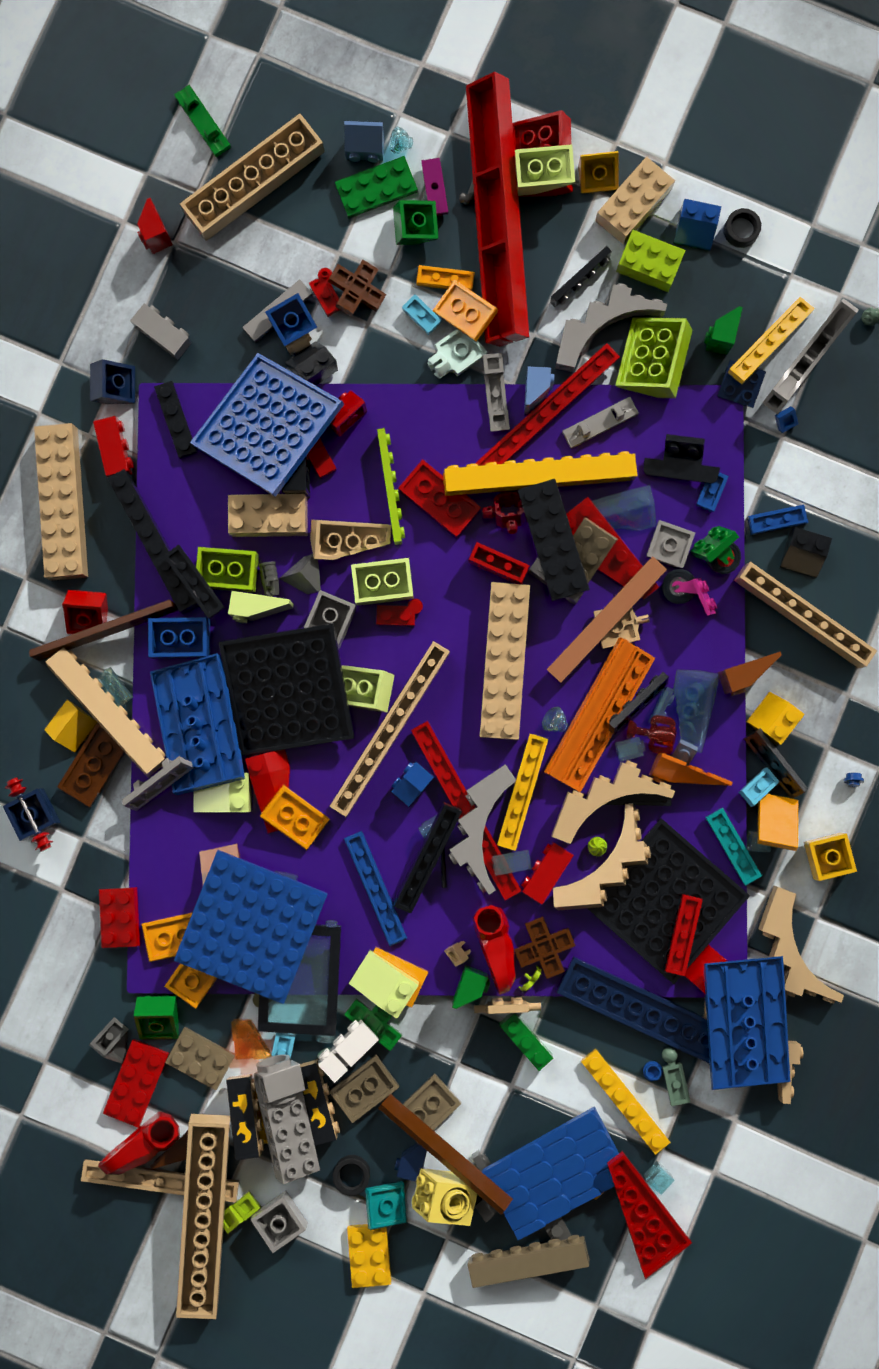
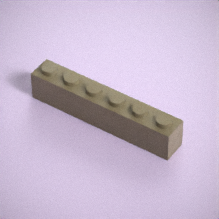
M572 1235L565 1240L552 1239L548 1243L543 1244L534 1242L522 1248L521 1246H513L510 1250L502 1251L501 1249H496L484 1255L483 1253H475L469 1257L467 1265L472 1288L586 1268L589 1267L590 1259L585 1237Z

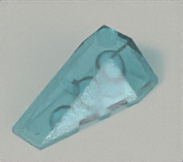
M650 485L592 501L614 529L621 528L638 531L656 526L655 503Z
M677 670L673 690L674 696H676V709L680 722V736L682 740L698 747L697 752L702 753L720 674L701 670Z

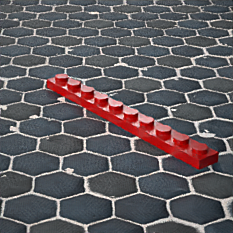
M606 343L475 464H478V466H485L489 462L504 464L608 370L620 356Z
M426 721L412 729L411 732L452 806L462 810L460 819L476 808L475 805L471 806L465 797L468 793L429 722ZM485 825L482 842L484 864L504 900H507L522 890Z

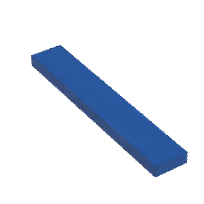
M360 831L344 838L389 946L407 939L363 832Z

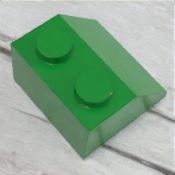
M399 200L395 204L393 215L396 245H417L438 240L436 201Z
M743 307L735 308L717 319L713 326H709L703 342L706 344L705 350L728 355L735 343Z
M465 965L452 1001V1008L457 1009L482 997L483 992L487 993L490 985L488 974Z
M176 996L137 997L134 1020L139 1039H178L179 1013Z

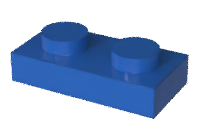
M719 472L716 483H704L696 506L714 512L729 476Z

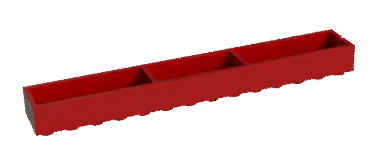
M493 72L466 85L482 298L499 310L485 329V341L487 344L501 347L511 344L513 341L517 342L529 338L510 85L509 78Z

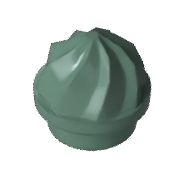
M870 307L864 310L861 316L863 323L868 326L879 324V309Z

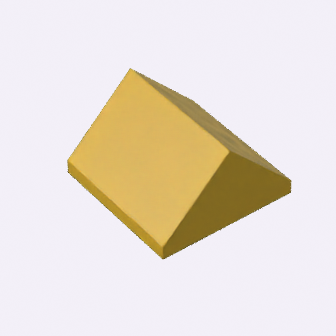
M618 151L580 155L578 171L581 193L617 190L619 188Z
M67 699L44 730L54 741L76 752L91 733L97 721Z

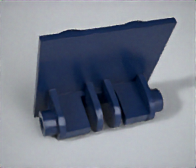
M730 359L717 396L754 408L766 371L757 369L741 384L728 373L729 369L737 362Z

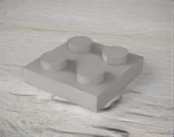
M659 520L646 557L651 558L653 556L661 563L683 569L695 532Z

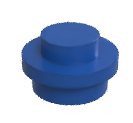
M847 773L844 783H847L849 787H859L861 783H864V778H862L861 773Z
M649 1061L644 1065L643 1074L647 1080L657 1081L661 1078L663 1070L658 1062Z

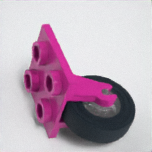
M683 569L673 570L665 576L662 582V591L667 600L675 604H684L693 599L695 594H698L707 616L716 614L715 609H717V605L714 599H710L707 593L710 590L705 580L702 581L701 578H695L693 574Z

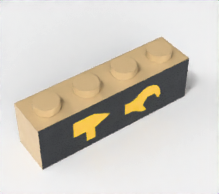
M318 1059L300 1064L305 1085L303 1096L314 1145L317 1146L337 1140L338 1133H340L338 1122H334L332 1115L335 1114L333 1103H329L328 1083L324 1084L323 1080L325 1072L318 1066Z
M253 1075L229 1077L226 1080L235 1160L258 1158L262 1151H264V1141L260 1139L259 1131H262L261 1119L257 1117L259 1102L258 1099H255L254 1091H256Z

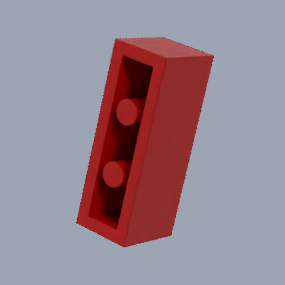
M116 416L93 421L106 476L110 477L123 469L132 475L131 468H133V462L127 454L129 445L127 439L123 437L122 432H125L123 422L119 421Z
M476 542L468 563L515 584H522L530 566Z
M554 842L551 845L548 843L542 851L544 854L541 861L537 860L532 867L534 872L530 877L526 876L521 884L523 887L522 892L540 904L544 903L574 856Z

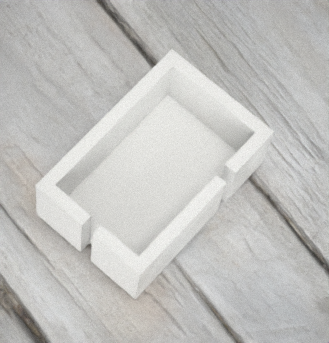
M355 1020L347 1028L348 1032L344 1036L340 1034L333 1041L334 1046L330 1050L326 1048L319 1055L318 1066L334 1083L348 1071L346 1068L348 1065L352 1067L379 1040L362 1020L359 1022Z

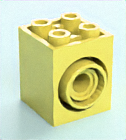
M421 1168L416 1179L417 1186L415 1195L412 1197V1208L427 1222L470 1226L477 1193L451 1171Z

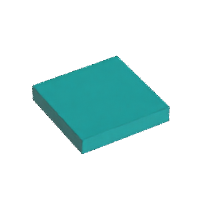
M400 1181L365 1188L368 1229L373 1230L407 1223L404 1182Z

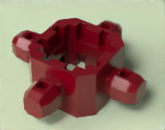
M501 491V493L494 497V507L487 506L482 508L483 518L495 517L496 525L501 528H507L509 534H516L518 526L525 522V514L517 491ZM513 504L519 509L517 514L512 512L508 513V515H504L500 511L502 506L511 507Z

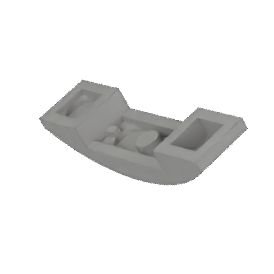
M502 353L483 355L490 431L510 430Z

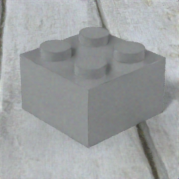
M284 1191L261 1207L251 1218L252 1223L272 1253L303 1233L308 1224L287 1191Z

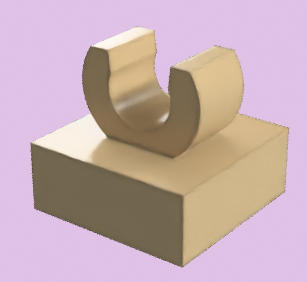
M464 941L457 942L444 950L455 967L469 959L467 955L471 953V950L469 949L464 952L461 948L465 943Z

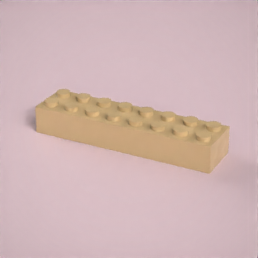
M298 114L182 201L180 206L184 214L205 241H207L325 152L323 142L303 116Z
M72 423L34 426L44 578L50 581L87 578L88 565L78 428Z
M491 582L479 736L481 738L519 740L530 585Z

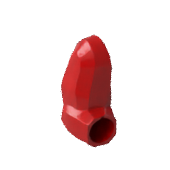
M489 905L477 910L473 916V924L498 994L501 995L510 991L516 979L514 946L509 935L510 926L504 911L499 907Z
M157 1112L111 1150L101 1160L98 1167L105 1174L121 1175L149 1162L159 1151L167 1150L180 1138L179 1125L170 1114Z

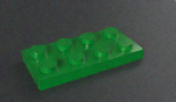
M405 156L335 182L348 219L418 193Z

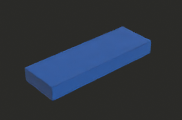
M804 504L747 517L751 535L808 523Z

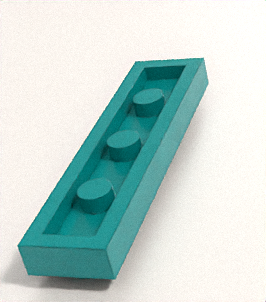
M720 808L706 816L705 819L743 885L746 886L762 876L724 809Z

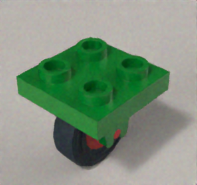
M721 526L712 528L708 535L697 541L690 550L694 557L707 561L709 568L719 574L731 573L738 567L741 560L740 549L734 543L739 538L738 534Z

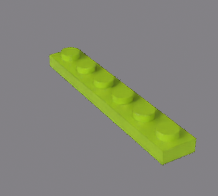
M385 428L377 429L393 538L395 545L402 544L405 533L404 527L399 525V520H402L401 508H397L396 501L400 500L398 489L394 490L393 485L397 480L396 473L391 471L390 465L394 463L393 453L388 452V445H391L390 434H386Z

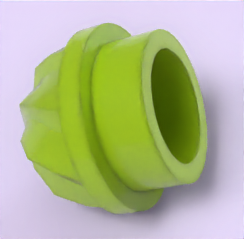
M594 837L588 842V851L593 856H602L607 850V843L601 837Z

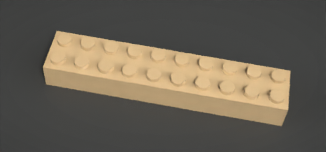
M191 1114L176 1318L216 1319L231 1121L229 1115Z

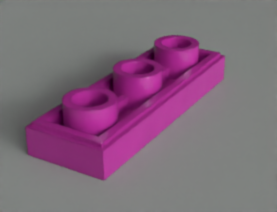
M440 158L421 160L427 201H436L437 216L447 215L448 206Z

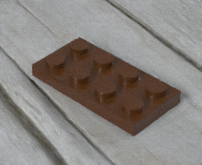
M98 722L57 786L88 807H92L125 754Z

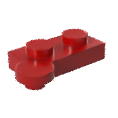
M322 268L318 272L319 279L309 282V286L327 317L340 311V309L335 307L339 297L331 283L328 282L332 271L329 268Z
M412 599L409 601L408 606L377 605L376 625L415 626V614L422 611L423 604L419 599Z

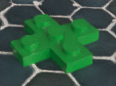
M356 998L344 1014L352 1022L362 1020L378 1037V1042L389 1051L392 1050L402 1036V1033L388 1023L392 1015L377 1005L371 1010Z

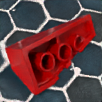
M285 749L245 759L261 813L282 785L289 788L290 764ZM264 820L268 833L279 831Z

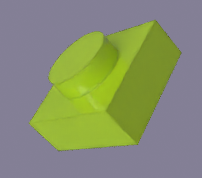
M250 1191L233 1204L244 1221L261 1208V1205Z
M233 1204L224 1211L223 1228L228 1234L244 1221Z

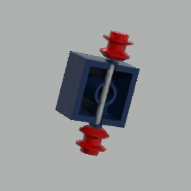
M11 779L6 782L7 786L5 789H10L9 797H16L17 799L4 805L3 808L19 841L28 840L33 837L31 843L37 844L35 850L43 852L51 848V843L54 841H49L47 837L50 833L43 831L61 822L44 788H37L24 795L23 793H25L27 787L21 786L23 779Z

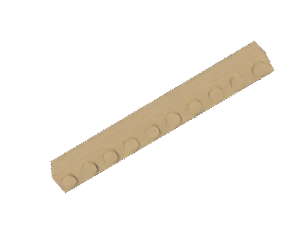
M434 641L432 642L331 803V808L345 817L350 814L449 656V650Z

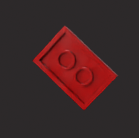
M137 887L99 889L101 948L140 946Z

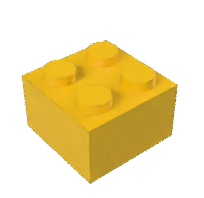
M837 833L804 842L813 880L822 881L857 872L847 833Z

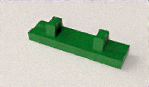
M190 84L174 94L176 100L215 157L231 148L230 143Z

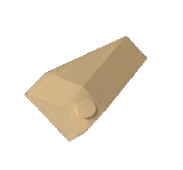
M311 520L310 540L314 559L335 560L390 544L391 525Z

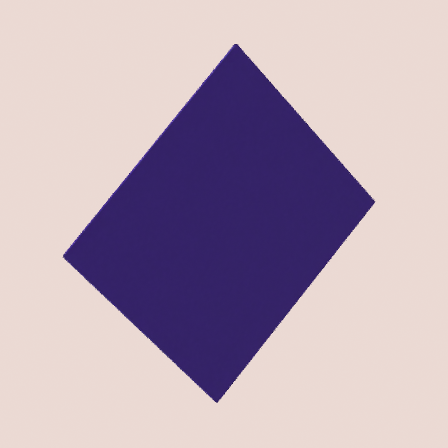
M141 383L139 385L137 489L170 550L180 545L195 567L197 564L198 547L256 551L259 554L256 593H243L266 596L261 582L259 564L275 561L279 579L304 556L313 554L310 540L311 520L391 525L377 429L385 428L386 434H390L391 445H388V452L393 453L394 463L390 465L391 471L396 473L397 482H394L393 485L394 490H397L422 459L442 476L444 469H447L448 466L458 465L460 468L466 467L468 464H475L529 415L524 414L526 384H505L510 430L494 432L490 431L485 384L316 385L336 398L351 390L365 401L367 412L340 437L330 426L327 427L320 437L337 470L320 479L310 461V498H307L308 536L231 537L228 533V495L269 493L198 449V453L180 459L154 386L163 383ZM174 383L192 438H194L234 383ZM554 384L553 390L549 391L548 396L551 395L561 384ZM590 385L508 461L513 460L516 463H522L527 459L542 461V459L549 457L554 458V460H560L564 456L580 458V456L586 454L597 457L602 453L618 455L619 452L628 451L629 454H635L638 476L635 480L558 487L566 514L585 498L589 497L643 566L650 559L646 555L659 520L695 532L690 550L697 541L705 538L714 527L721 526L733 530L739 536L734 543L740 549L741 560L738 567L731 573L719 574L709 568L707 561L694 557L689 550L683 570H687L695 578H701L702 581L705 580L710 590L707 593L710 599L713 598L717 605V609H715L716 614L707 616L698 594H695L693 599L684 604H675L666 599L662 591V582L669 572L679 568L661 563L667 570L656 581L659 588L645 599L640 598L632 606L633 612L637 617L648 614L649 618L646 619H649L650 622L639 624L640 640L631 642V644L655 657L636 694L640 689L648 687L651 679L655 675L659 676L662 672L669 676L668 685L615 735H612L580 793H583V798L586 799L593 778L599 779L600 775L611 779L610 783L612 784L620 762L626 763V760L636 763V768L641 769L638 777L641 778L643 774L653 778L649 773L657 754L664 753L672 756V752L680 739L698 747L697 753L689 765L704 770L703 772H709L733 782L732 786L664 781V783L672 785L671 790L675 791L673 798H671V806L634 805L640 812V821H637V828L641 829V840L655 823L662 818L747 892V885H743L705 819L706 816L723 808L747 849L746 800L739 793L746 786V741L744 740L746 737V692L731 696V693L725 694L718 675L720 671L745 663V588L734 581L745 565L743 405L718 397L721 385H679L676 398H657L618 388L616 385ZM631 397L639 412L637 416L570 449L562 434L563 430ZM612 411L614 417L617 418L615 411ZM666 434L705 439L702 465L720 467V473L729 476L714 512L696 506L704 483L649 476L644 473L645 458L663 460ZM398 490L400 501H396L397 508H401L402 520H399V525L404 527L405 533L402 544L395 545L391 525L390 544L361 551L335 560L318 559L321 591L356 605L352 564L409 558L414 599H419L422 602L423 609L420 613L415 614V626L376 625L377 605L408 606L409 601L412 599L357 606L339 649L341 665L383 670L395 675L388 712L349 706L354 739L285 749L290 764L289 789L330 818L307 850L281 831L267 832L264 820L260 817L261 810L253 785L252 812H194V791L175 795L173 794L172 785L139 810L130 809L129 888L137 887L140 946L128 947L127 991L129 993L174 994L164 986L180 963L174 961L175 957L149 962L142 923L192 913L203 888L199 852L238 844L241 859L328 893L316 924L327 927H341L338 995H363L351 986L349 982L370 950L374 951L375 947H378L428 971L418 995L454 996L464 967L467 965L488 974L490 985L487 993L483 992L482 996H563L557 993V989L574 956L660 997L705 998L706 996L686 976H681L675 984L671 983L587 908L557 910L554 908L553 889L543 904H540L522 891L504 900L485 866L488 877L496 891L490 895L487 891L483 893L477 885L479 882L477 876L474 875L472 877L466 868L469 864L467 862L462 866L459 863L454 864L448 856L451 854L450 848L468 837L467 833L463 835L457 827L460 824L459 821H457L445 845L447 887L442 888L441 859L439 857L412 913L395 907L407 939L389 946L344 838L362 831L393 903L443 802L452 805L411 732L412 729L426 721L429 722L466 790L505 764L516 779L529 734L548 739L516 851L497 845L515 782L494 803L485 824L521 890L523 889L521 884L526 876L530 877L534 872L532 867L537 860L541 861L544 854L542 851L548 843L551 845L554 842L574 855L553 887L555 888L582 880L596 871L608 859L621 836L625 820V805H602L586 818L577 830L571 844L552 837L551 834L567 792L572 793L574 789L545 773L544 770L613 647L602 649L599 642L561 683L546 669L594 619L593 612L602 610L624 587L623 585L597 570L588 583L590 590L583 593L576 605L565 598L552 602L547 585L527 571L522 582L523 585H530L519 740L479 737L491 582L515 583L468 563L469 557L476 542L530 565L529 569L538 558L526 517L525 522L518 526L516 534H509L507 528L497 526L495 517L483 518L482 508L487 506L494 507V497L501 493V491L466 494L481 507V510L456 538ZM513 504L511 507L502 506L500 511L504 515H508V513L512 512L517 514L519 509ZM137 532L134 612L167 600L173 601ZM279 579V595L274 597L289 599L294 604V607L258 620H247V623H239L228 614L232 591L212 589L225 609L210 619V655L218 653L221 656L220 641L304 628L319 592L305 594ZM680 586L672 587L673 591L678 589ZM199 606L184 615L177 611L160 618H199L207 616ZM148 622L134 627L132 719L141 727L139 731L143 735L147 733L153 740L151 744L156 749L159 747L165 753L150 671L198 658L152 659L148 657ZM432 642H436L450 651L449 656L350 814L345 817L331 808V803ZM668 726L672 729H666V733L669 735H659L658 732H661L659 727ZM268 752L242 756L244 773H249L245 761L246 758H250ZM131 760V792L134 791L133 783L137 780L146 782L162 770L163 766L148 778ZM410 762L413 765L417 762L434 778L408 807L391 792L394 789L392 784L398 777L402 780L406 774L403 771ZM594 837H601L607 843V850L602 856H593L588 851V842ZM747 900L709 943L727 961L747 960ZM489 905L501 908L508 919L510 926L509 935L514 948L532 942L525 923L543 916L550 934L568 927L576 946L558 953L565 972L547 979L540 961L521 968L514 951L516 979L510 991L499 995L474 928V914L478 909ZM311 935L288 994L328 995L331 936ZM464 941L465 943L461 948L464 952L469 949L471 950V953L467 955L469 959L455 967L444 950L457 942ZM537 965L542 969L538 980L530 989L522 992L518 987H522L529 981L524 977V974L527 973L532 977L537 969ZM217 978L207 994L255 993Z

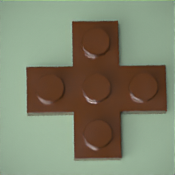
M365 260L361 261L355 273L337 264L328 282L344 292L335 307L351 317L360 302L377 312L386 296L384 292L371 285L379 269Z
M543 916L526 922L525 926L532 942L514 948L521 968L540 961L547 979L565 972L558 953L576 946L569 928L567 927L550 934Z

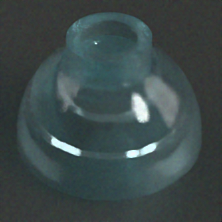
M399 126L393 129L390 136V150L393 154H399L406 149H411L413 145V138L409 137L407 131Z
M553 707L545 714L542 720L543 729L549 732H563L566 730L568 722H566L565 713L560 707Z

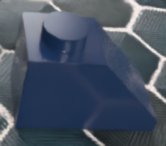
M416 1143L403 1151L401 1159L397 1158L394 1170L398 1171L397 1177L416 1181L420 1169L424 1166L427 1150Z

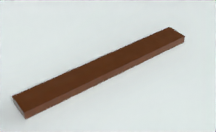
M167 600L30 649L29 654L31 658L40 661L53 656L63 647L68 651L146 623L148 618H160L179 610L173 601Z
M390 1094L378 1109L502 1215L513 1198Z

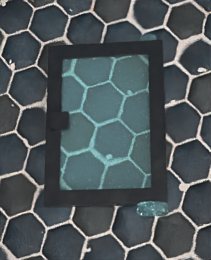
M328 920L326 925H315L284 1004L259 995L258 1032L316 1035V1041L320 1043H332L335 1040L341 948V926H337V921Z

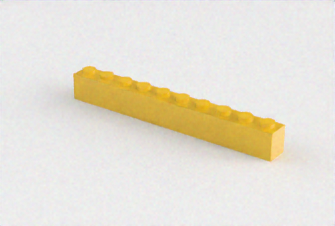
M628 451L619 452L618 455L602 453L597 457L586 454L580 456V458L564 456L560 460H554V458L549 457L542 459V461L527 459L522 463H516V461L512 460L506 461L504 464L489 462L485 466L468 464L466 467L460 468L458 465H451L443 471L445 496L513 491L554 478L557 487L634 481L638 476L635 454H629Z

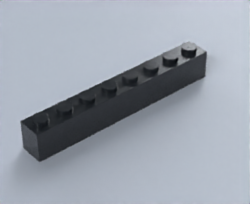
M123 469L108 477L113 490L179 612L184 615L199 607L163 555L168 553L170 548L130 474Z

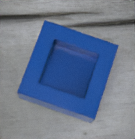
M792 406L775 415L777 427L781 433L799 424L796 411Z

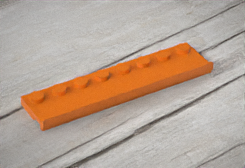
M621 637L618 638L544 770L545 773L578 792L582 791L613 735L609 731L610 718L616 713L619 714L629 700L632 701L655 657L631 644L628 640Z

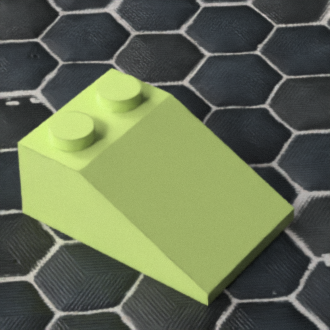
M572 145L515 150L518 196L539 194L575 184Z
M232 591L228 614L236 622L247 623V620L254 621L292 609L294 604L289 599Z
M342 665L349 706L387 713L395 675L383 670Z
M244 773L245 779L194 791V812H252V782L249 773Z
M370 950L349 984L393 1017L398 1018L417 989L419 981Z

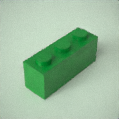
M509 1013L499 1022L500 1027L538 1071L554 1059L552 1053L517 1013Z

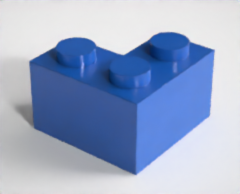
M410 762L403 771L406 774L402 780L398 777L392 784L394 789L391 792L408 807L434 778L417 762L414 765Z

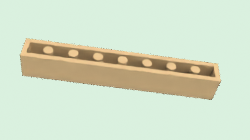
M752 562L745 564L734 579L739 585L857 668L867 667L876 654V649Z
M63 647L46 661L48 668L149 778L162 767V761L165 760L164 757L166 756L159 747L156 749L151 744L153 740L147 733L143 735L139 731L141 727L134 719L129 720L126 716L128 714L121 705L118 707L114 703L115 698L109 692L105 693L101 689L103 686L97 678L92 679L89 676L90 671L84 664L80 666L76 661L78 659L71 650L68 652Z

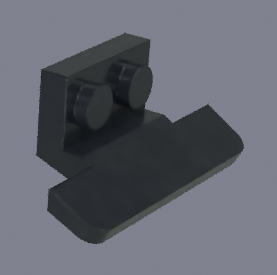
M666 434L663 460L644 459V473L646 475L709 484L717 482L720 467L702 465L705 439Z

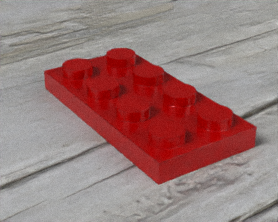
M423 459L398 488L400 492L456 538L481 510V507L466 494L445 496L443 476Z
M133 1039L103 1114L139 1128L169 1052Z

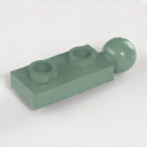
M667 1047L662 1052V1058L668 1065L662 1066L670 1105L676 1106L690 1103L682 1063H675L678 1056L677 1051L672 1047Z

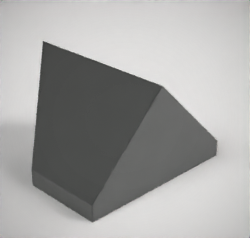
M313 554L304 556L279 579L305 594L319 592L321 587L318 559H314Z
M114 1017L89 1046L102 1057L123 1064L126 1057L129 1029Z

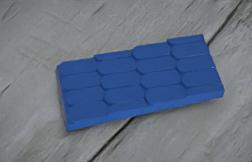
M217 653L150 671L166 758L173 761L180 756L185 760L191 761L194 767L172 784L173 794L181 795L245 779L241 750L238 745L229 689L226 685L221 656Z
M783 956L705 963V1001L712 1090L791 1082Z
M594 1106L485 1167L482 1173L513 1198L503 1213L517 1240H520L614 1187L607 1162L618 1155L619 1152Z

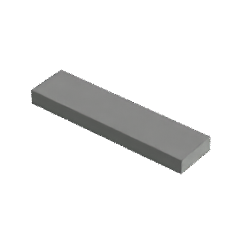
M300 279L243 326L244 331L255 343L274 328L265 311L296 293H299L303 302L312 296L311 291Z

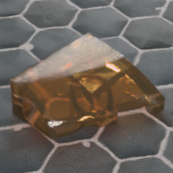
M234 1019L231 1021L236 1060L254 1058V1060L265 1059L272 1056L251 1019Z

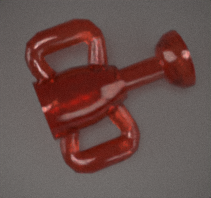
M660 715L653 716L650 720V729L637 727L633 720L629 721L627 739H631L635 735L647 736L650 739L648 748L651 752L657 754L664 753L666 755L672 753L677 732L674 719ZM656 723L666 724L670 726H657ZM657 743V744H659V745H664V746H667V747L656 746V745H654V744Z

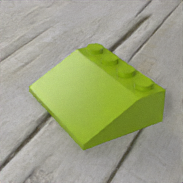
M632 318L616 387L657 398H676L692 335V328L686 318Z

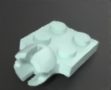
M456 329L435 344L437 353L428 359V366L431 371H436L434 375L437 378H442L449 372L459 376L483 359V355H487L488 352L478 340L475 342Z

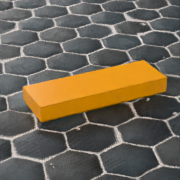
M419 265L416 286L448 289L452 282L456 280L472 291L475 272Z

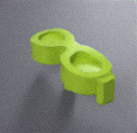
M537 965V969L532 977L527 973L524 974V977L529 981L522 987H518L522 992L530 989L538 980L542 969Z

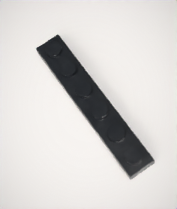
M443 802L393 902L394 907L412 913L462 813L460 808Z

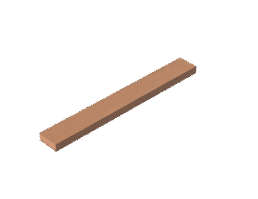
M652 556L546 670L561 683L667 569Z

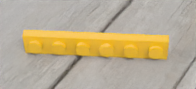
M799 297L729 369L728 373L739 383L743 384L815 308Z
M529 734L498 839V846L516 851L548 743L547 738Z
M596 1048L581 1060L582 1064L655 1155L671 1143Z

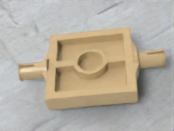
M631 607L600 640L602 649L614 647L619 637L628 640L630 643L639 641L638 627L639 624L650 622L649 619H646L649 618L648 614L637 617ZM602 610L594 611V612H593L594 618H595Z
M511 997V1001H503V998H491V1002H487L486 1005H474V1013L498 1014L541 1011V1002L529 1003L523 1000L522 997Z

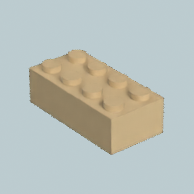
M646 156L597 212L595 221L624 245L629 239L632 230L636 231L669 194L675 180Z
M271 494L228 495V533L231 537L308 536L307 496L305 494H278L276 497Z

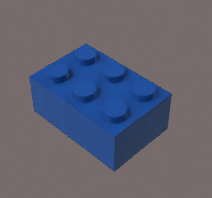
M207 617L148 618V657L152 659L202 658L210 655V619Z

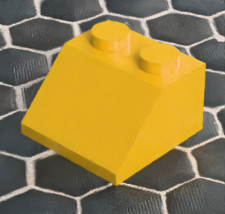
M768 692L746 722L756 730L761 728L775 745H782L805 714L790 702Z

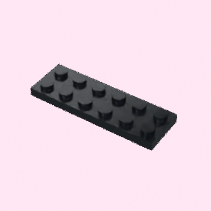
M555 478L518 489L517 492L552 602L589 591L590 588Z

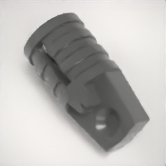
M271 561L259 564L265 595L269 597L278 596L279 579L276 562Z

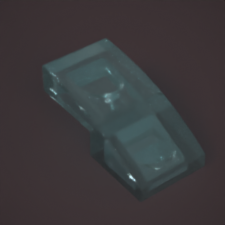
M529 850L491 856L495 876L532 869Z

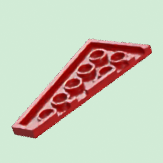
M589 497L585 498L566 514L573 535L584 518H588L618 539L598 570L625 586L643 567ZM655 582L641 598L645 599L659 588L658 584Z
M622 1151L607 1162L643 1275L646 1279L691 1245L692 1242Z

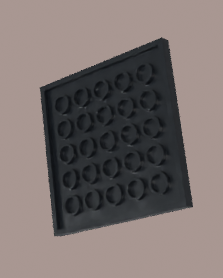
M334 623L219 642L241 756L354 739Z
M660 818L641 840L650 847L651 858H648V864L625 866V868H628L629 873L626 886L603 887L607 894V901H604V907L587 909L671 983L675 984L681 975L666 972L665 967L682 894L703 899L687 969L750 895Z

